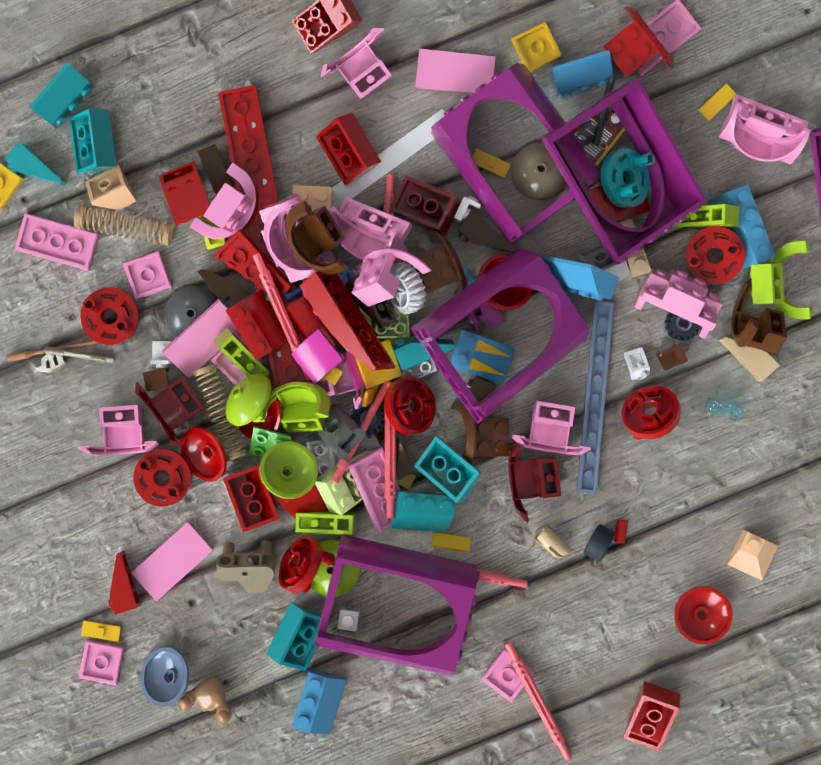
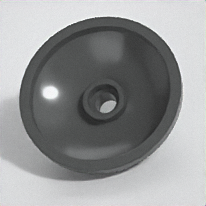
M186 286L174 292L165 307V321L170 332L175 337L179 336L218 300L217 297L208 289L200 286ZM190 310L194 311L193 317L188 316Z

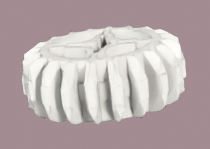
M405 261L394 263L390 273L400 281L395 296L389 299V303H392L393 308L404 315L415 313L424 306L426 301L425 295L427 294L424 291L423 279L420 278V273H417L416 268L412 267L410 263Z

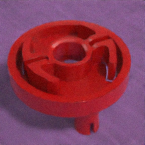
M712 226L702 229L692 237L687 246L686 262L689 270L696 278L704 280L707 284H722L732 280L740 273L745 263L746 253L742 240L735 232L725 227ZM713 248H719L723 252V259L719 263H713L709 259V252Z
M111 287L101 288L90 294L85 299V302H83L81 309L82 327L92 340L100 344H121L133 336L139 325L140 313L137 303L123 290ZM110 309L115 310L118 315L116 322L113 324H108L104 318L106 311Z
M413 376L403 377L395 380L386 391L384 400L385 413L397 433L405 435L419 434L431 426L435 417L436 404L431 389L423 380ZM410 399L414 404V411L409 407Z
M646 386L634 391L627 397L622 406L621 415L626 429L633 435L634 439H656L667 435L677 426L681 417V408L676 395L671 390L662 386ZM649 408H657L653 414L648 415L644 413Z
M171 449L153 450L145 454L138 461L133 474L134 486L139 496L147 503L161 507L170 506L182 500L188 493L192 484V471L189 463L180 453ZM160 470H166L170 474V481L165 485L160 484L157 480V474Z
M310 536L300 537L287 549L280 562V586L293 594L302 591L307 593L311 588V582L315 578L321 562L330 566L334 562V554L323 550L318 540Z

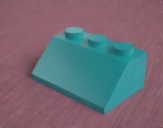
M66 63L29 107L53 127H60L66 122V117L69 113L74 112L79 107V102L82 98H86L92 92L91 88L94 85L69 63Z
M87 109L69 117L76 174L106 171L117 167L109 110Z
M438 436L433 439L414 466L456 503L466 501L475 489L481 474L480 471Z
M396 490L394 518H391L390 528L446 533L454 517L455 501L447 494Z
M291 602L266 654L280 665L306 671L318 647L315 646V639L322 614L303 605Z

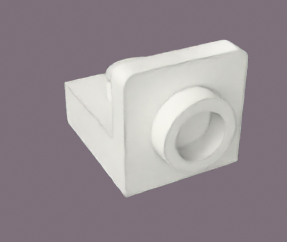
M472 196L464 197L454 216V220L460 223L462 219L466 220L471 211L468 206L480 210L481 204H479V200Z
M152 341V360H150V364H156V368H167V364H173L162 353V350L172 341Z
M642 347L624 353L631 380H642L650 375V366Z

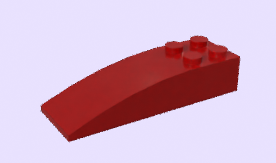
M314 272L300 285L303 296L313 307V312L320 318L330 333L354 357L373 371L394 369L396 367L337 273L323 274Z

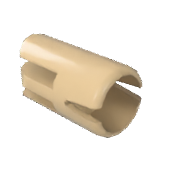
M548 526L543 527L535 537V541L557 560L562 559L571 552V547Z

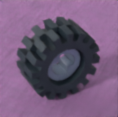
M670 312L666 316L665 330L668 331L667 334L671 335L673 339L678 341L690 340L697 336L698 331L701 330L700 325L687 320V328L679 327L678 321L682 317Z
M372 403L366 407L361 405L360 409H353L351 417L359 426L363 422ZM379 406L374 420L371 421L365 432V437L372 438L373 435L377 437L379 432H383V428H385V412L381 406Z

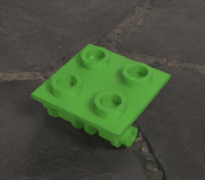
M254 426L249 454L263 457L271 446L279 442L291 441L292 436Z

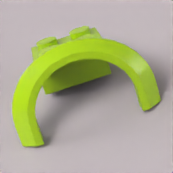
M807 241L787 243L775 253L776 257L772 258L770 263L751 265L750 276L752 278L751 295L753 304L774 303L781 312H784V315L790 318L811 319L814 307H799L785 298L782 269L784 262L790 256L797 253L811 252Z
M309 382L287 383L271 391L266 406L253 420V422H265L270 404L278 397L283 407L281 422L287 433L320 431L324 429L325 418L329 417L330 398L327 392L316 384Z

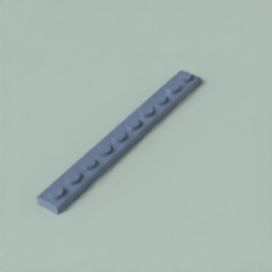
M594 301L581 437V446L590 447L591 450L580 455L577 493L597 494L614 303Z

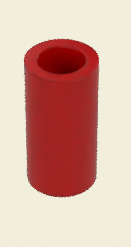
M617 519L614 542L625 544L628 520Z

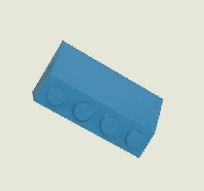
M749 185L734 189L707 201L708 205L728 204L740 207L739 226L725 228L735 232L744 244L746 257L742 269L776 257Z
M540 255L542 260L550 266L553 276L560 281L563 291L566 289L565 292L576 295L578 292V295L586 298L592 295L591 298L602 301L603 298L612 299L619 279L618 276L590 264Z

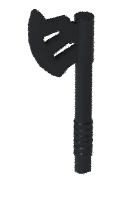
M613 76L608 78L604 97H606L607 93L613 91L615 77ZM608 107L600 112L596 126L590 120L581 125L576 137L578 138L579 135H582L586 138L585 140L578 138L582 145L588 146L590 143L594 146L600 145ZM585 129H588V130L592 131V132L594 133V135H592V134L589 135V134H588L587 132H585L584 130H585Z

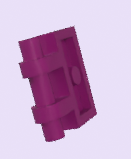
M486 301L479 306L482 313L481 316H477L475 310L468 314L469 325H472L473 332L481 330L479 322L484 321L486 328L504 323L501 310L492 307Z

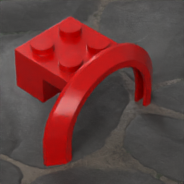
M626 6V11L634 21L603 46L606 51L609 50L610 57L627 78L642 68L643 64L657 53L673 69V57L658 40L635 8Z

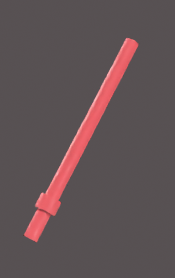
M387 382L382 384L360 425L365 432L385 397ZM361 440L351 450L348 458L339 460L338 468L331 479L332 482L338 484L343 473L348 470L351 465L349 462Z

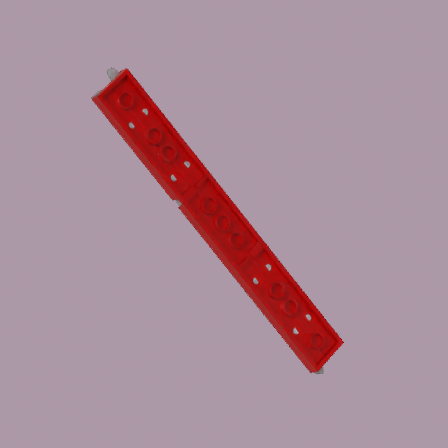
M247 80L245 87L218 92L231 163L240 167L250 176L256 191L255 209L250 220L244 226L245 234L276 267L261 233L264 230L265 224L261 219L259 211L268 205L279 202L257 86L252 85ZM235 179L237 190L245 195L242 185ZM280 266L276 267L280 271V273L289 281V278L286 275L285 270L282 269ZM295 282L290 283L293 287L287 293L296 288ZM255 284L256 292L261 290L264 297L271 306L272 310L276 314L268 294L262 289H260L257 286V284ZM283 295L281 300L286 308L298 300V297L296 296L287 301ZM291 320L298 339L302 344L305 340ZM289 342L268 353L275 388L291 382L313 383L311 379L306 380L301 366L297 364L291 355L293 351L290 348Z

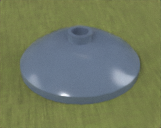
M169 647L159 648L147 657L141 671V686L150 702L158 706H170L183 697L187 690L190 676L189 666L185 657L178 650Z

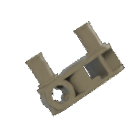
M267 540L261 543V552L234 553L235 544L225 542L222 554L216 559L217 578L223 581H238L247 593H265L274 576L275 557L272 555L273 543ZM248 557L251 558L253 562L248 563Z

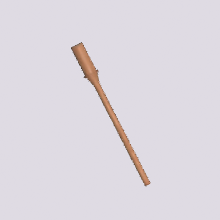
M93 340L56 348L71 349L97 344L98 342ZM25 350L23 352L7 354L6 358L8 362L29 359L34 355L44 354V350L34 352Z

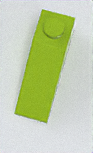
M728 204L701 206L700 210L694 213L690 212L686 215L687 218L684 221L677 223V227L739 226L740 207Z
M228 327L214 339L217 347L246 376L255 373L267 376L270 373L259 360H255L250 350Z
M297 512L295 532L353 535L357 532V512H346L343 515L331 512Z

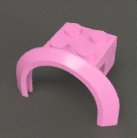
M373 28L368 36L353 49L333 63L325 64L322 68L321 78L323 79L339 70L360 100L392 77L391 73L369 47L384 33V28Z
M234 163L230 165L226 173L234 177L242 185L245 195L227 183L223 185L203 215L220 228L209 226L197 217L190 225L192 229L205 237L221 239L234 235L248 223L254 212L256 191L253 181L244 170Z
M396 248L377 249L364 257L361 273L354 282L355 286L352 294L368 307L393 298L400 284V281L390 273L395 258L410 263L422 274L430 272L431 269L420 259L406 251Z
M343 354L340 355L344 360L336 368L344 373L337 384L334 386L324 378L316 384L322 387L329 397L356 391ZM364 388L356 391V397L353 398L355 410L360 409L365 393Z
M536 401L534 403L529 440L525 439V436L512 435V438L520 446L540 451L581 455L591 450L590 447L567 446L570 427L573 426L575 407Z
M141 406L99 408L100 427L103 428L104 447L78 446V449L89 455L135 454L149 452L159 445V442L146 441L144 444Z

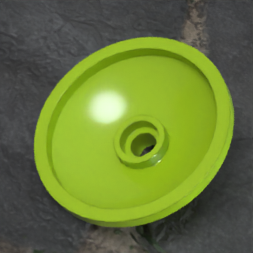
M255 373L243 378L234 386L229 394L225 408L226 418L231 424L235 426L246 425L262 412L271 393V382L268 377L261 373Z
M284 441L274 444L265 452L260 462V476L265 487L274 495L285 499H295L307 494L312 489L317 480L318 466L313 454L305 446L296 442ZM283 471H287L289 476H285Z
M330 539L321 541L322 549L334 554L336 558L340 540ZM321 562L319 570L311 582V589L323 596L327 595L332 574L327 571V568L333 567L334 562L330 566ZM343 563L335 597L347 593L355 586L360 575V567Z

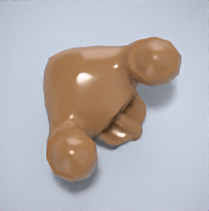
M217 676L204 680L195 688L186 692L177 702L178 707L185 711L192 708L194 702L204 712L217 709L215 718L221 724L228 723L231 719L232 712L227 704L223 685Z

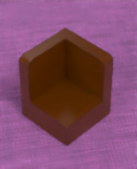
M676 344L656 354L665 371L688 362L681 344Z
M163 368L143 372L146 391H154L169 386L167 377L169 369Z

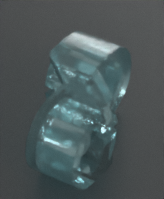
M712 398L704 405V408L712 415L718 417L726 414L736 422L744 414L736 405L730 403L722 406Z

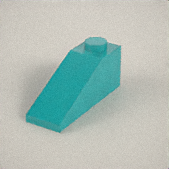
M21 142L4 158L8 162L7 167L14 173L18 171L24 175L62 186L66 184L62 178Z
M401 338L392 345L402 371L431 359L418 338ZM435 339L444 353L456 348L452 339Z

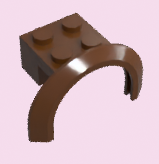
M306 201L294 206L287 214L285 230L288 242L295 255L308 267L323 274H336L348 269L342 258L331 263L316 261L322 254L336 248L345 239L326 206L314 211L310 209Z
M430 230L427 234L431 243L437 241L441 245L415 255V257L431 269L430 272L422 274L416 268V272L420 273L419 276L423 279L422 283L425 286L424 291L426 294L457 281V290L454 292L456 295L466 287V279L461 262L449 240L436 230Z
M751 278L744 284L735 303L731 319L732 338L738 347H753L777 354L787 339L784 312L766 307L760 318L742 314L745 301L752 290Z
M456 398L451 405V409L458 410L461 413L466 431L465 450L462 457L472 465L474 457L509 456V418L486 417L477 424L460 398Z

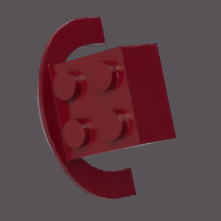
M184 377L174 381L152 399L140 383L136 382V395L142 399L167 434L169 442L172 445L183 447L174 430L205 409Z
M517 443L514 444L508 458L510 490L516 512L525 522H529L528 511L523 507L521 499L537 497L544 499L562 496L557 457L550 456L517 461V457L521 456L520 444Z

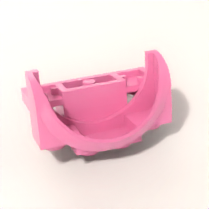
M736 94L733 98L730 112L723 122L719 138L730 141L735 146L734 148L739 149L743 154L759 161L780 160L792 164L807 142L810 130L807 129L809 121Z
M297 193L288 196L280 202L268 205L259 211L261 219L265 224L264 230L261 233L276 267L280 266L285 270L290 283L308 278L314 272H317L304 264L295 255L287 239L285 214H288L294 206L301 203L302 200ZM323 254L316 260L322 263H329Z
M348 197L345 198L339 210L331 207L329 213L345 237L340 245L358 259L363 260L368 253L381 248L408 250L403 242L412 228L411 223ZM395 258L393 264L401 262L402 259Z
M652 268L635 303V308L641 310L645 301L702 326L699 336L702 338L707 336L709 330L713 331L716 326L715 318L722 307L720 296L712 292L708 294V285H706L704 280L700 278L693 279L682 270H672L671 273L667 274L661 269L654 270ZM665 289L663 294L661 295L660 290Z

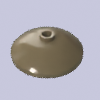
M543 142L529 144L523 147L515 156L511 167V176L514 185L524 196L535 200H545L557 195L565 186L566 182ZM543 166L544 172H539L537 168Z

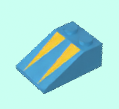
M461 330L450 361L454 368L503 384L515 348Z

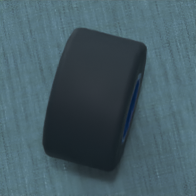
M599 524L586 545L584 554L601 562L616 532Z

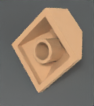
M119 165L85 182L90 202L94 206L120 210L136 202L133 191Z
M742 530L727 565L763 580L778 545Z

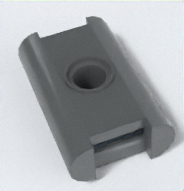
M338 404L330 406L329 417L325 418L324 429L315 431L340 459L348 458L351 450L361 439L364 440L366 435L365 431Z

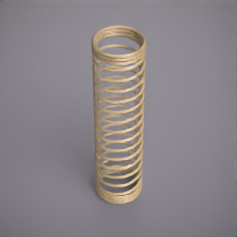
M79 204L75 211L74 226L78 229L82 228L85 230L87 228L88 231L93 229L94 232L112 233L113 236L118 234L119 237L124 235L125 238L142 239L143 242L148 240L149 243L154 241L155 244L160 242L164 246H170L173 239V222H167L165 228L164 221L161 222L159 239L155 242L158 220L154 223L153 238L149 241L152 218L149 219L147 237L144 240L143 233L146 226V217L143 218L141 236L138 239L137 232L140 225V216L136 219L135 235L131 237L134 215L130 218L129 233L125 236L128 223L127 213L123 221V232L119 235L122 222L121 212L117 219V231L113 234L116 211L113 212L111 217V230L109 233H107V226L110 220V210L106 212L105 229L103 232L101 231V225L104 219V209L100 211L99 228L95 230L98 218L97 207L93 213L91 229H89L88 225L92 217V207L90 206L88 211H86V206Z
M213 364L193 371L192 374L194 378L202 376L195 381L197 383L203 382L197 388L207 387L200 391V394L209 393L202 397L203 400L211 399L205 402L204 405L215 404L206 409V411L216 410L209 414L208 417L218 416L210 422L222 421L212 427L214 429L224 427L216 431L215 434L228 432L218 438L219 440L230 438L221 442L223 445L231 444L224 448L225 451L235 449L226 454L228 462L244 456L248 452L247 449L238 451L244 448L245 445L232 447L242 442L243 439L228 442L241 435V433L226 436L239 428L236 427L222 431L233 426V424L220 425L227 422V418L216 420L226 415V411L215 414L225 409L226 405L217 408L213 407L226 402L227 399L209 403L226 395V393L207 397L224 389V387L205 391L222 382L219 381L202 386L220 377L218 375L200 380L217 372V368Z

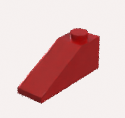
M125 551L116 554L109 596V606L112 611L114 610L115 615L136 609L141 605Z

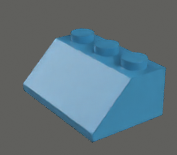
M609 50L552 67L549 76L555 96L567 98L572 96V92L575 91L583 93L591 90V87L598 85V87L605 86L609 76H613Z
M310 668L291 727L307 733L330 734L347 679Z

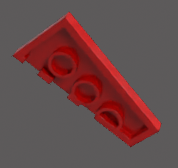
M239 229L213 256L225 262L228 267L235 269L244 278L251 280L260 289L265 291L262 280L258 275L260 272L253 259V255L260 253L281 298L293 286L250 238Z

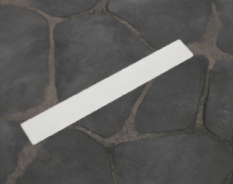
M441 109L378 155L381 163L370 172L348 185H344L342 181L333 187V207L338 209L346 197L352 199L433 141L435 138L431 134V127L445 116V111Z

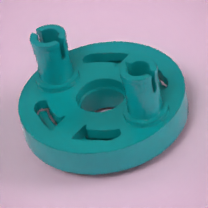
M622 148L614 150L606 156L601 168V182L606 196L613 204L618 207L627 208L640 204L646 198L650 184L647 166L654 164V155L650 152L640 155L633 149Z

